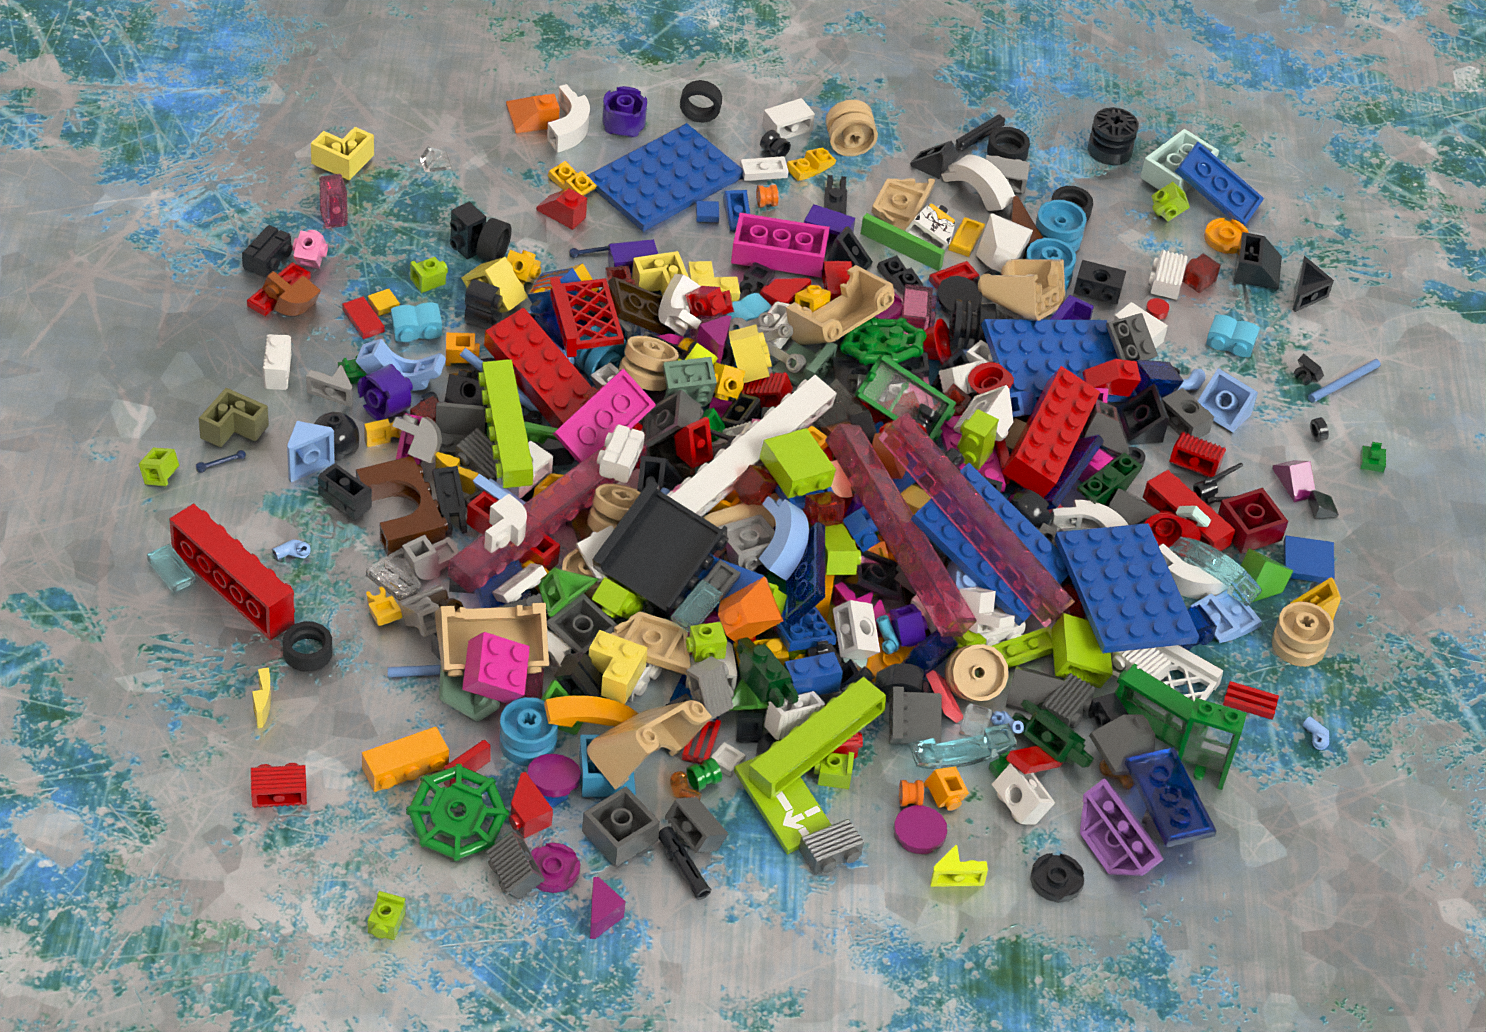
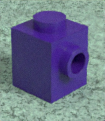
M914 604L889 610L892 627L901 646L911 647L917 645L920 641L926 640L925 630L928 629L927 621Z

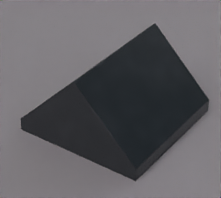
M1152 384L1116 408L1130 445L1163 443L1169 418L1157 385Z
M856 546L861 551V564L857 565L856 575H843L841 582L867 593L873 592V595L882 599L899 601L902 598L900 583L894 579L898 574V571L895 569L898 566V562L868 550L862 552L860 547Z

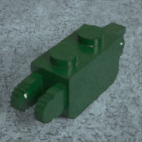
M748 637L739 639L736 650L740 659L739 673L760 702L770 701L776 708L784 706V698L790 704L797 703L799 697L796 689L791 684L792 676L767 645L761 644L756 646Z
M1024 699L1021 706L1032 717L1029 720L1024 715L1016 712L1012 719L1023 723L1024 730L1022 732L1027 738L1061 763L1068 762L1071 765L1077 763L1082 768L1090 766L1094 758L1084 750L1086 746L1084 738L1047 709L1041 710L1029 700Z

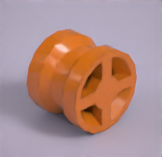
M772 184L769 187L757 186L756 199L759 208L766 205L778 206V189L776 184Z
M900 780V806H907L908 804L923 806V781L916 780L914 783H909L907 780Z

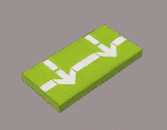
M754 758L734 766V773L787 855L799 849L801 837L832 825L801 777L771 800L749 781V765Z

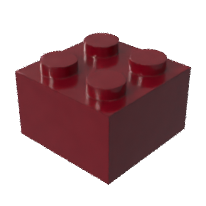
M1263 487L1222 500L1218 515L1235 529L1232 542L1241 554L1246 553L1249 548L1255 550L1282 541L1289 522Z

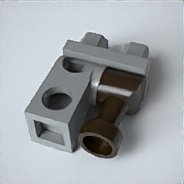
M441 585L398 602L405 625L419 628L420 634L423 637L437 632L435 611L441 606H454L456 612L460 607H464L461 601L449 598L447 590H443Z

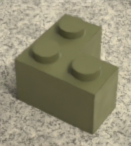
M225 388L199 417L200 438L218 447H222L234 432L256 441L269 426L267 405L228 388Z

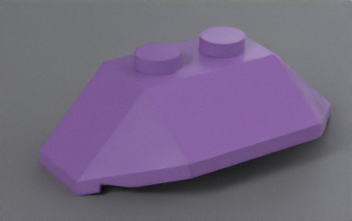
M1105 778L1083 794L1084 804L1081 814L1080 834L1109 875L1143 876L1164 860L1156 844Z

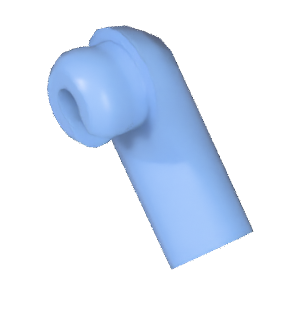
M1194 369L1188 379H1176V391L1181 388L1185 390H1198L1205 381V372L1202 369Z
M295 539L272 548V554L276 560L288 555L306 558L311 551L308 543Z
M993 712L991 722L994 725H998L1004 734H1019L1024 730L1023 723L1021 721H1014L1007 712Z
M1311 716L1308 717L1303 723V727L1312 733L1313 746L1318 750L1326 749L1330 742L1329 730Z

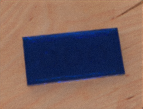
M1100 435L1077 440L1056 485L1044 497L1049 504L1047 510L1058 508L1103 444L1104 440Z
M820 522L815 523L809 529L808 542L803 557L786 581L785 620L792 626L825 598V525Z
M1174 747L1126 758L1125 765L1166 847L1206 839L1216 835L1217 830Z

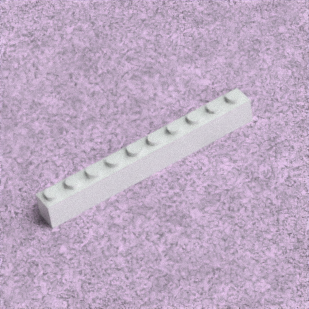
M816 375L808 381L806 379L803 380L793 394L788 393L785 395L780 405L776 408L771 407L765 413L762 420L759 422L757 420L754 421L743 436L741 434L736 436L731 442V446L726 450L724 448L715 455L712 462L709 464L704 463L694 477L686 478L676 492L671 491L667 496L703 517L764 465L759 458L764 439L809 427L833 406L837 393Z

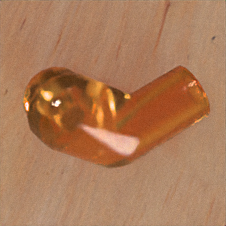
M1104 760L1100 762V772L1106 777L1118 779L1125 790L1131 789L1136 782L1131 775H1113Z
M683 771L674 772L671 775L670 784L675 797L680 799L685 797L691 798L692 796L694 798L696 796L699 800L701 799L702 793L689 788L687 775Z

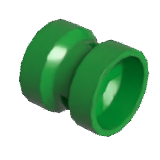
M714 758L704 760L700 766L694 764L686 768L688 781L696 792L705 789L707 784L715 785L722 781L721 769Z

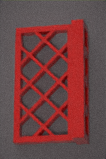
M560 278L550 279V297L567 358L576 357L577 350L624 344L623 333L606 278L562 284ZM592 288H603L599 293L591 290ZM567 291H577L579 293L573 296L567 293ZM586 295L593 299L587 302L582 298ZM600 301L607 305L601 308L595 304ZM575 304H577L579 306H582L583 308L580 311L573 309L572 307ZM591 310L597 314L591 317L586 313ZM605 316L611 320L605 323L600 319ZM581 319L588 323L582 326L576 322ZM595 325L602 329L599 332H595L590 328ZM609 331L617 336L607 337L604 335ZM584 334L592 337L590 340L580 341Z

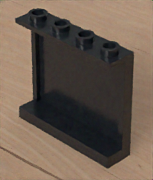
M650 480L593 557V568L666 615L671 616L674 610L679 611L683 606L686 593L696 588L700 581L699 575L703 570L707 571L714 562L713 556L717 550L722 551L729 540L727 537V527L724 525L720 529L661 492L659 484Z

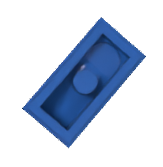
M747 190L724 191L723 202L730 231H736L740 213L750 214Z

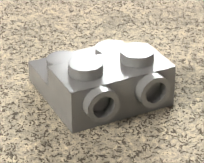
M760 514L725 524L727 527V537L729 538L725 546L729 561L751 571L755 570L758 565L763 564L759 557L768 547L775 533L763 516Z

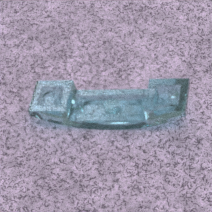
M1180 537L1169 548L1188 564L1192 562L1227 585V594L1245 606H1248L1262 591L1257 582L1238 563L1206 543Z
M1009 723L984 728L983 735L936 744L934 738L909 743L916 766L925 769L969 766L990 760L1017 747V742Z

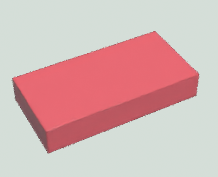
M934 670L927 673L926 677L934 693L942 695V710L944 714L955 723L964 719L945 678Z

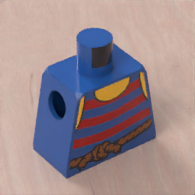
M573 268L544 272L539 276L527 293L528 298L532 302L530 307L532 313L542 315L544 312L554 311L550 297V279L560 278L561 284L581 281ZM567 291V293L573 296L578 293L577 291Z

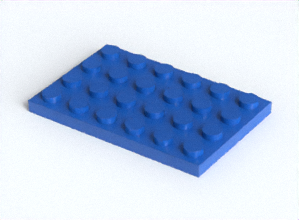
M686 123L587 176L597 185L594 190L644 232L696 204V201H701L742 179L743 170Z
M984 319L981 324L993 362L1003 366L1014 377V383L1009 388V392H1035L1037 401L1047 381L1060 366H1063L1084 381L1082 372L1085 369L1118 359L1106 327L1107 320L1031 321L1027 319ZM1132 392L1129 397L1108 394V402H1127L1134 397V393Z
M970 463L959 471L910 519L980 588L996 591L995 603L1006 614L1015 616L1014 622L1018 626L1069 575L1059 550Z
M1149 523L1056 532L1054 540L1102 653L1197 643L1199 639L1198 632Z

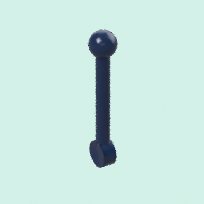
M609 245L582 250L572 248L569 251V255L572 258H576L580 254L608 251Z
M239 450L234 455L208 463L199 462L196 464V471L202 473L206 471V468L234 459L243 460L246 457V453L243 450Z

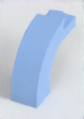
M382 339L363 344L356 359L357 364L367 374L388 364H393L404 378L407 377L411 380L413 385L411 391L426 389L430 379L440 376L446 358L441 353L419 360L405 359L391 351Z
M768 496L763 505L774 516L776 529L772 541L759 557V560L768 570L787 581L805 552L809 535L808 520L803 510L786 499L783 501L779 498L778 501H775Z

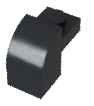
M893 664L876 674L875 685L886 695L887 703H889V692L893 687H904V692L934 693L930 683L923 679L924 670L912 664Z

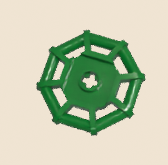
M873 317L845 334L840 344V349L844 354L851 355L859 360L860 364L865 366L868 363L874 364L880 355H885L898 364L912 357H920L923 354L922 346L927 335L923 329L909 324L905 318L878 319Z
M456 764L452 768L429 776L424 775L420 778L421 783L410 806L406 807V814L411 818L420 840L418 844L422 848L427 847L459 862L461 858L489 849L495 844L505 819L509 817V810L503 804L495 785L496 780L493 777L488 778L462 767V764ZM455 778V783L452 784L450 787L440 788L437 785L441 782ZM462 778L474 784H477L480 787L478 789H475L466 784H463ZM428 791H432L435 796L430 806H422ZM485 792L488 793L493 808H487L484 805L482 794ZM463 807L462 812L465 813L463 816L455 817L453 812L450 811L451 808ZM421 815L430 816L434 827L431 831H427ZM485 817H494L486 834L481 829ZM438 834L454 840V847L436 840L434 837ZM473 835L480 839L460 847L461 839L465 840Z

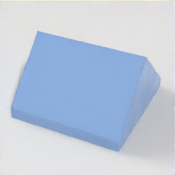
M1218 368L1198 399V402L1214 416L1213 421L1234 432L1251 416L1258 392Z
M301 421L296 422L287 445L288 479L290 482L334 464V430L331 427Z

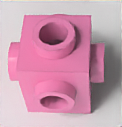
M308 230V232L300 231L299 237L294 239L293 257L297 265L320 269L322 257L325 258L328 252V244H326L324 236L320 232L315 230Z

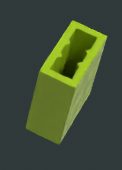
M807 428L763 440L759 458L787 498L803 496L813 491L831 487L836 468Z
M1063 613L1052 627L1055 676L1065 678L1069 673H1072L1073 676L1081 678L1082 681L1089 683L1091 686L1101 689L1113 674L1111 652L1102 653L1088 620Z

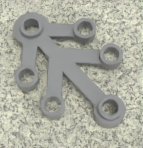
M766 312L761 313L758 318L749 321L739 317L733 318L729 331L735 330L736 325L739 328L757 325V328L761 326L770 327L774 324L775 319L771 313ZM766 315L769 317V322L767 324H765L764 317ZM781 324L777 329L764 333L770 355L784 362L788 371L800 373L805 369L806 359L803 355H790L770 343V341L779 338H790L793 335V327L790 324ZM784 327H787L788 333L786 335L783 334ZM793 359L796 360V366L794 368L791 365V361ZM769 367L768 371L770 374L772 373V369Z

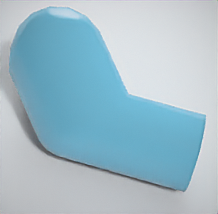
M887 615L878 617L876 622L885 641L882 643V650L886 654L897 652L900 643Z

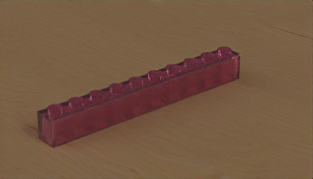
M908 412L894 420L879 437L880 441L1045 628L1075 603Z
M839 424L825 439L829 448L941 637H962L977 622L975 616L925 533L910 520L913 517V513L860 425Z
M645 443L633 471L640 469L641 455L647 456L648 446ZM603 446L523 505L527 513L525 538L519 546L509 541L505 547L490 553L484 548V533L449 559L448 577L470 594L475 589L483 587L495 574L503 572L511 562L519 560L530 548L538 546L542 539L549 534L555 533L566 521L574 519L582 509L590 507L593 504L595 490L598 486L620 482L614 478H606L599 474L600 465L597 464V458L600 450L605 451L606 447Z

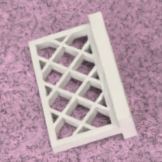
M1179 645L1156 648V650H1159L1163 656L1170 660L1169 671L1179 670L1183 672L1185 677L1184 679L1172 680L1169 672L1166 676L1167 681L1163 683L1173 689L1174 686L1187 684L1189 694L1184 696L1192 701H1195V697L1207 700L1213 690H1216L1220 685L1223 670ZM1112 669L1113 674L1111 678L1117 681L1121 673ZM1201 682L1208 687L1203 692L1194 693L1191 683Z

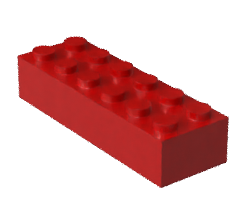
M524 307L485 331V348L496 361L512 359L517 386L552 427L559 428L597 393Z
M1060 366L1047 381L1001 473L1025 489H1030L1044 498L1056 485L1098 399L1100 391L1063 366Z
M193 503L169 518L172 552L270 641L295 624L294 591L292 587L287 583L284 584L272 569H267L255 554H250L238 539L232 538L221 524L215 523L205 510H201Z

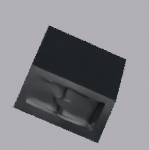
M1242 232L1236 254L1234 282L1278 290L1282 256L1265 236Z

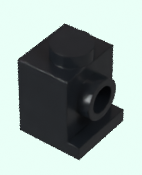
M1115 692L1092 699L1088 712L1090 719L1095 717V722L1099 728L1122 715H1129Z

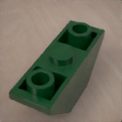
M1124 452L1079 485L1077 491L1092 503H1100L1108 507L1119 488L1123 490L1129 488L1141 471L1142 465Z

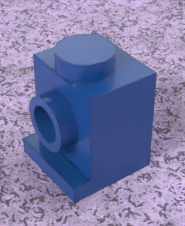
M864 506L842 519L862 552L880 542L875 534L879 529Z

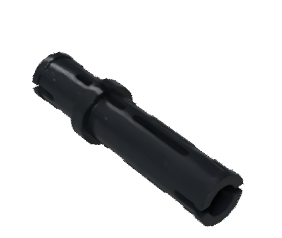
M671 826L662 828L659 831L658 839L665 847L668 859L675 863L694 893L697 900L706 898L712 889L708 886L688 855L687 846L680 842Z

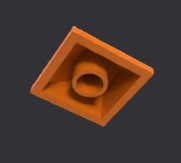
M544 94L506 101V107L515 133L547 130L548 122L559 119L560 108L555 94Z
M762 577L722 599L719 604L718 616L725 634L737 644L739 639L746 637L751 639L783 621L766 577Z

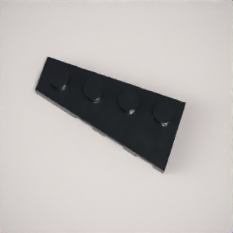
M927 352L923 353L920 357H912L898 363V365L918 378L929 376ZM852 356L833 357L836 399L846 396L848 375H867L874 364L862 365L859 360ZM895 374L889 385L903 383L906 380Z

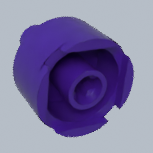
M628 86L617 87L616 91L613 92L609 90L603 98L602 123L604 130L609 134L614 133L627 135L628 137H637L646 125V96L644 98L641 95V91Z
M388 364L359 379L357 387L359 398L364 397L366 404L363 407L373 419L377 421L389 419L411 407L410 391L413 389L412 382L409 378H404L393 364Z

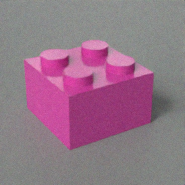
M482 632L470 639L467 646L462 690L507 704L524 696L530 646L487 632Z

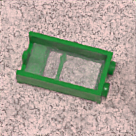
M880 355L854 395L855 398L861 400L891 421H899V423H905V421H910L912 417H915L921 403L932 408L941 417L937 423L932 425V431L927 436L926 443L928 444L932 441L935 442L942 433V429H940L944 421L948 422L955 412L953 407L956 402L885 355Z
M1134 663L1128 671L1123 670L1117 679L1119 687L1115 690L1116 695L1129 715H1143L1154 731L1155 738L1179 751L1194 701L1142 669H1138V665ZM1195 722L1192 732L1198 731L1203 736H1206L1209 726ZM1190 736L1189 742L1201 746L1204 740H1197Z
M1195 697L1172 775L1177 776L1181 761L1196 765L1193 777L1198 781L1203 780L1206 768L1220 772L1221 776L1217 789L1222 790L1242 734L1247 713Z

